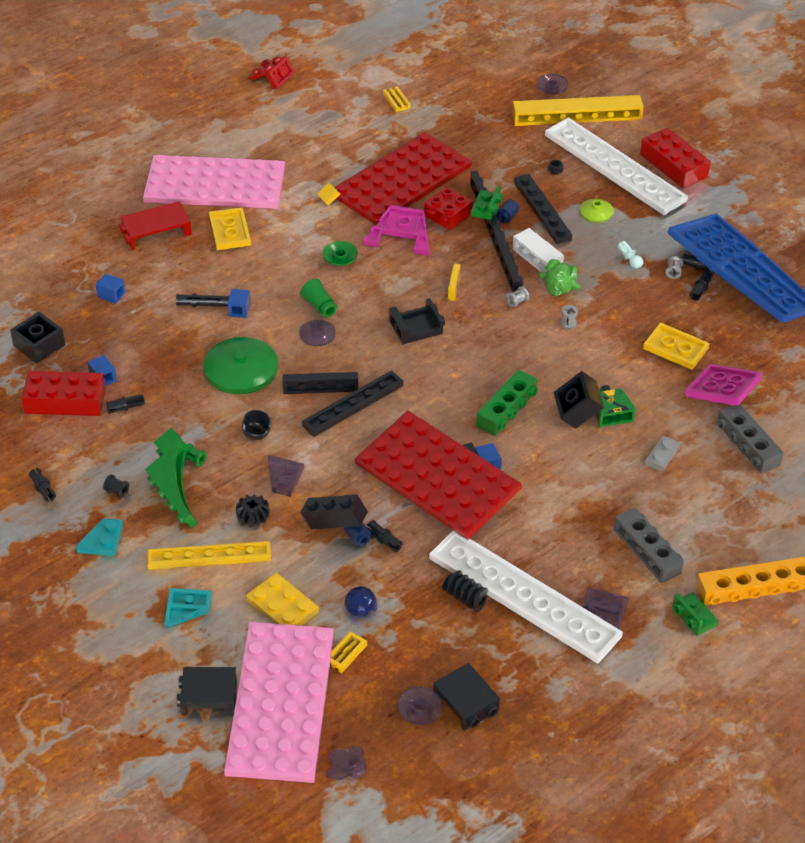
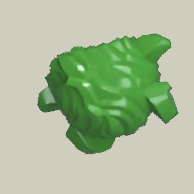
M550 259L547 266H545L547 272L540 273V277L545 280L546 288H548V291L553 296L567 294L571 289L579 290L581 288V285L576 283L577 267L574 265L570 266L567 263H560L556 259Z

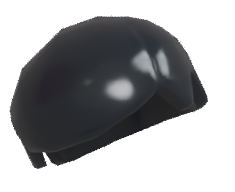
M251 410L244 415L241 426L242 432L251 440H262L269 434L272 422L267 413L261 410Z

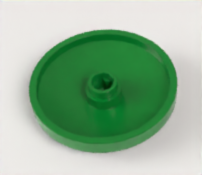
M235 337L219 342L207 352L203 363L207 381L216 389L230 394H249L259 391L268 386L278 372V358L273 348L261 340L250 337Z

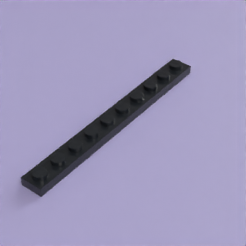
M471 171L470 186L477 199L480 190L487 191V188L483 186V178L479 176L478 171ZM493 214L491 220L484 219L511 291L514 292L518 287L523 286L522 276L518 275V266L514 264L513 254L509 252V244L505 242V234L500 229V221L496 219V214Z

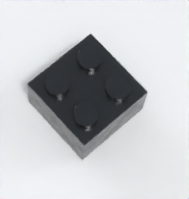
M37 312L10 329L13 346L35 363L40 362L65 346L63 329L41 312Z
M583 371L553 392L561 420L575 429L604 408L597 381Z

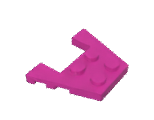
M390 205L380 217L378 224L373 226L369 235L363 238V245L373 247L379 246L382 234L416 239L414 253L429 256L424 210Z

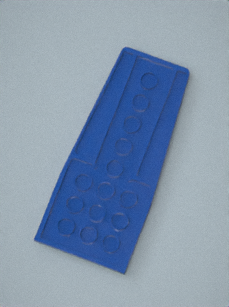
M717 213L669 227L667 233L693 254L697 260L701 261L709 270L717 273L780 322L785 323L805 315V290L753 242Z

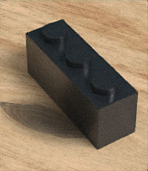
M358 494L308 498L300 513L311 529L361 526L368 511Z

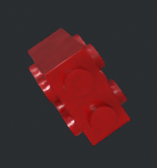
M445 187L424 202L425 217L450 231L471 216L473 201L449 187Z

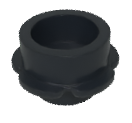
M552 160L547 169L552 174L557 175L563 172V163L560 160Z

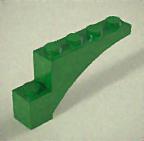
M171 427L154 441V444L158 447L156 452L160 457L149 465L145 471L149 475L147 477L148 481L154 487L156 485L159 487L156 490L163 499L167 498L169 500L166 504L173 512L177 510L178 514L176 517L183 525L187 523L193 528L198 522L187 504L183 486L184 459L189 447Z

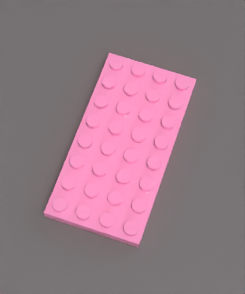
M153 155L143 202L170 204L180 201L181 204L278 209L285 172V161Z
M249 622L224 770L225 776L315 783L334 628Z

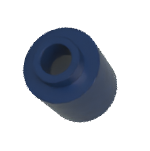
M512 199L506 200L497 210V219L502 223H509L518 212V203Z
M363 522L361 526L344 527L345 533L357 546L366 544L371 537V532Z

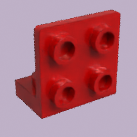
M277 56L272 60L266 59L260 63L261 66L253 69L252 74L248 78L252 80L267 76L273 89H278L295 71L287 56L281 58Z

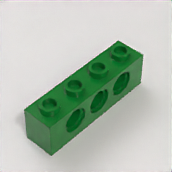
M518 369L478 411L476 427L494 436L500 430L503 431L507 423L516 417L517 412L526 406L527 401L536 395L538 391L537 378Z

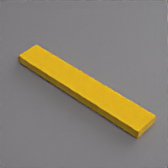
M270 541L147 549L148 570L271 561Z

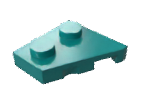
M103 518L77 545V553L116 556L124 527L123 520Z
M170 588L164 622L165 628L209 614L212 591Z

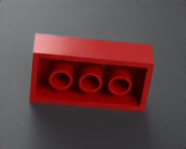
M669 128L662 129L642 139L640 155L684 189L709 176L711 161Z
M28 371L21 397L24 413L100 416L106 391L104 373Z

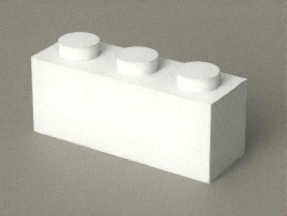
M530 228L513 236L512 249L540 272H547L545 266H547L550 259H556L563 263L564 255Z

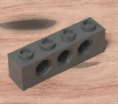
M740 404L719 410L717 419L719 428L723 429L729 436V439L738 446L741 453L745 454L760 473L781 465L783 451Z
M635 507L615 516L613 530L661 584L682 573L684 561L681 555L671 548L669 542L661 537L657 529L652 527L645 516Z

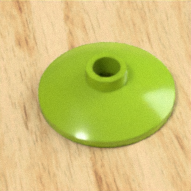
M589 199L580 205V214L589 221L603 222L613 216L614 209L605 200Z

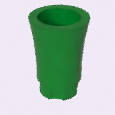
M312 279L303 285L300 296L309 302L319 314L325 318L335 314L337 305L319 279Z

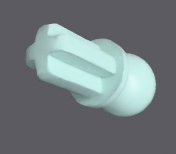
M625 241L620 242L618 248L625 255V260L630 259V266L633 268L642 267L643 259L639 255H635L636 250H632Z

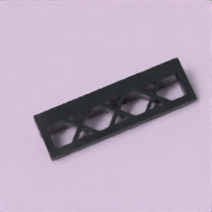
M357 372L283 374V394L354 392L358 390Z

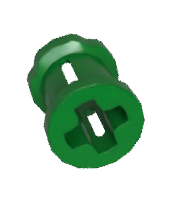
M188 443L189 449L186 451L184 460L188 459L194 462L195 466L201 467L206 461L207 452L204 450L200 451L194 448V445Z

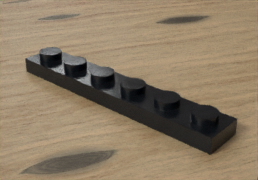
M526 174L514 177V184L555 243L559 244L572 240V233L531 175Z
M391 370L304 419L302 427L315 437L401 388L403 380Z

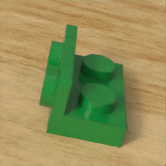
M497 186L495 192L480 190L471 210V216L491 220L493 214L497 213L498 203L502 202L503 193H500L501 186Z
M694 592L684 597H681L679 593L674 595L672 605L674 612L685 621L686 626L697 636L718 626V619Z

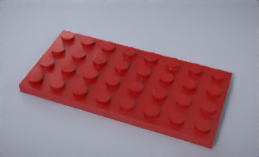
M424 132L334 187L340 193L336 199L374 225H377L380 217L390 205L409 207L470 168L472 161Z
M409 410L400 416L354 459L358 466L466 540H469L522 488L519 481Z

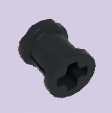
M113 474L107 476L103 484L105 491H112L120 498H123L128 493L130 487L129 482L116 479V476Z

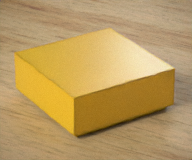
M328 183L317 195L329 206L340 193Z

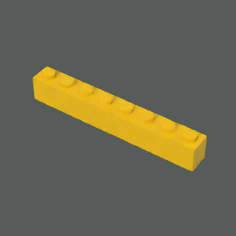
M640 95L513 101L512 109L515 126L558 124L568 117L576 123L642 120L643 103Z

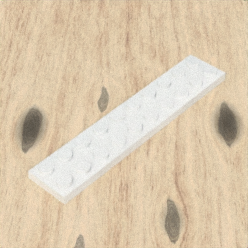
M569 117L545 130L546 137L661 214L665 215L687 201L688 196Z
M452 531L429 554L430 560L451 573L461 570L462 576L465 574L469 576L468 581L474 579L475 585L480 583L482 585L481 589L486 587L488 589V596L597 664L622 638L623 632L475 541L471 539L466 540L455 531Z

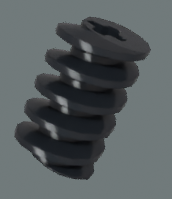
M461 570L450 574L445 579L442 589L447 591L449 595L454 596L455 599L460 600L462 604H466L468 608L473 609L474 612H479L486 604L488 589L486 587L481 589L482 585L480 583L475 585L474 579L468 581L469 576L467 574L462 576Z

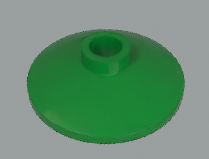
M345 241L332 242L323 250L325 261L336 266L351 264L358 256L357 248Z

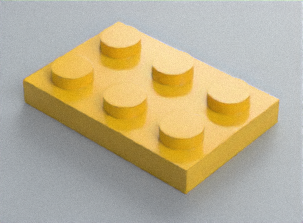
M243 207L209 212L217 250L251 246Z
M660 322L645 341L643 349L693 370L709 349L710 343Z
M277 572L246 594V601L274 624L302 626L319 613V606Z

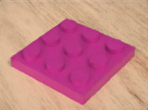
M709 364L686 388L685 395L696 400L703 399L713 403L719 402L730 406H738L762 379L761 372Z

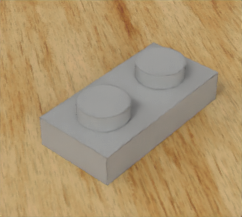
M663 436L646 458L645 465L663 472L680 449L681 443Z

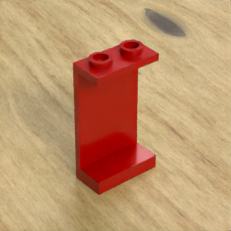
M180 201L120 216V232L124 234L125 242L130 245L132 250H136L134 239L181 227L185 237L192 235L191 221Z

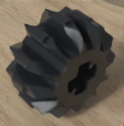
M254 493L253 496L246 494L245 498L239 499V503L236 504L238 521H241L243 525L249 524L250 528L254 524L259 526L260 522L266 523L270 509L268 501L264 500L263 496L257 497Z

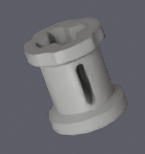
M671 256L667 260L666 276L671 279H677L682 273L680 268L683 266V260L679 256Z
M520 286L516 291L507 293L505 298L508 305L515 308L518 303L529 300V293L525 287Z
M573 305L564 306L562 308L563 318L561 319V325L565 329L575 328L577 325L575 319L578 315V309Z

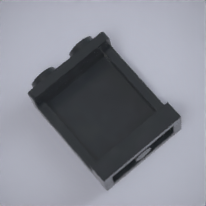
M430 298L426 299L425 307L399 313L396 306L389 308V322L402 345L443 334V326H445L444 317L439 314L436 304H433Z
M470 663L433 683V696L437 701L443 699L461 720L463 731L476 727L481 721L495 716L499 711L500 698Z
M183 667V676H179L178 687L181 689V694H177V707H181V714L186 715L187 708H225L226 716H234L237 686L236 667Z

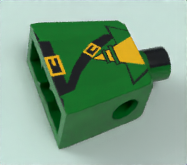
M609 385L602 386L599 391L604 408L596 414L599 428L634 422L636 408L623 389L611 390Z

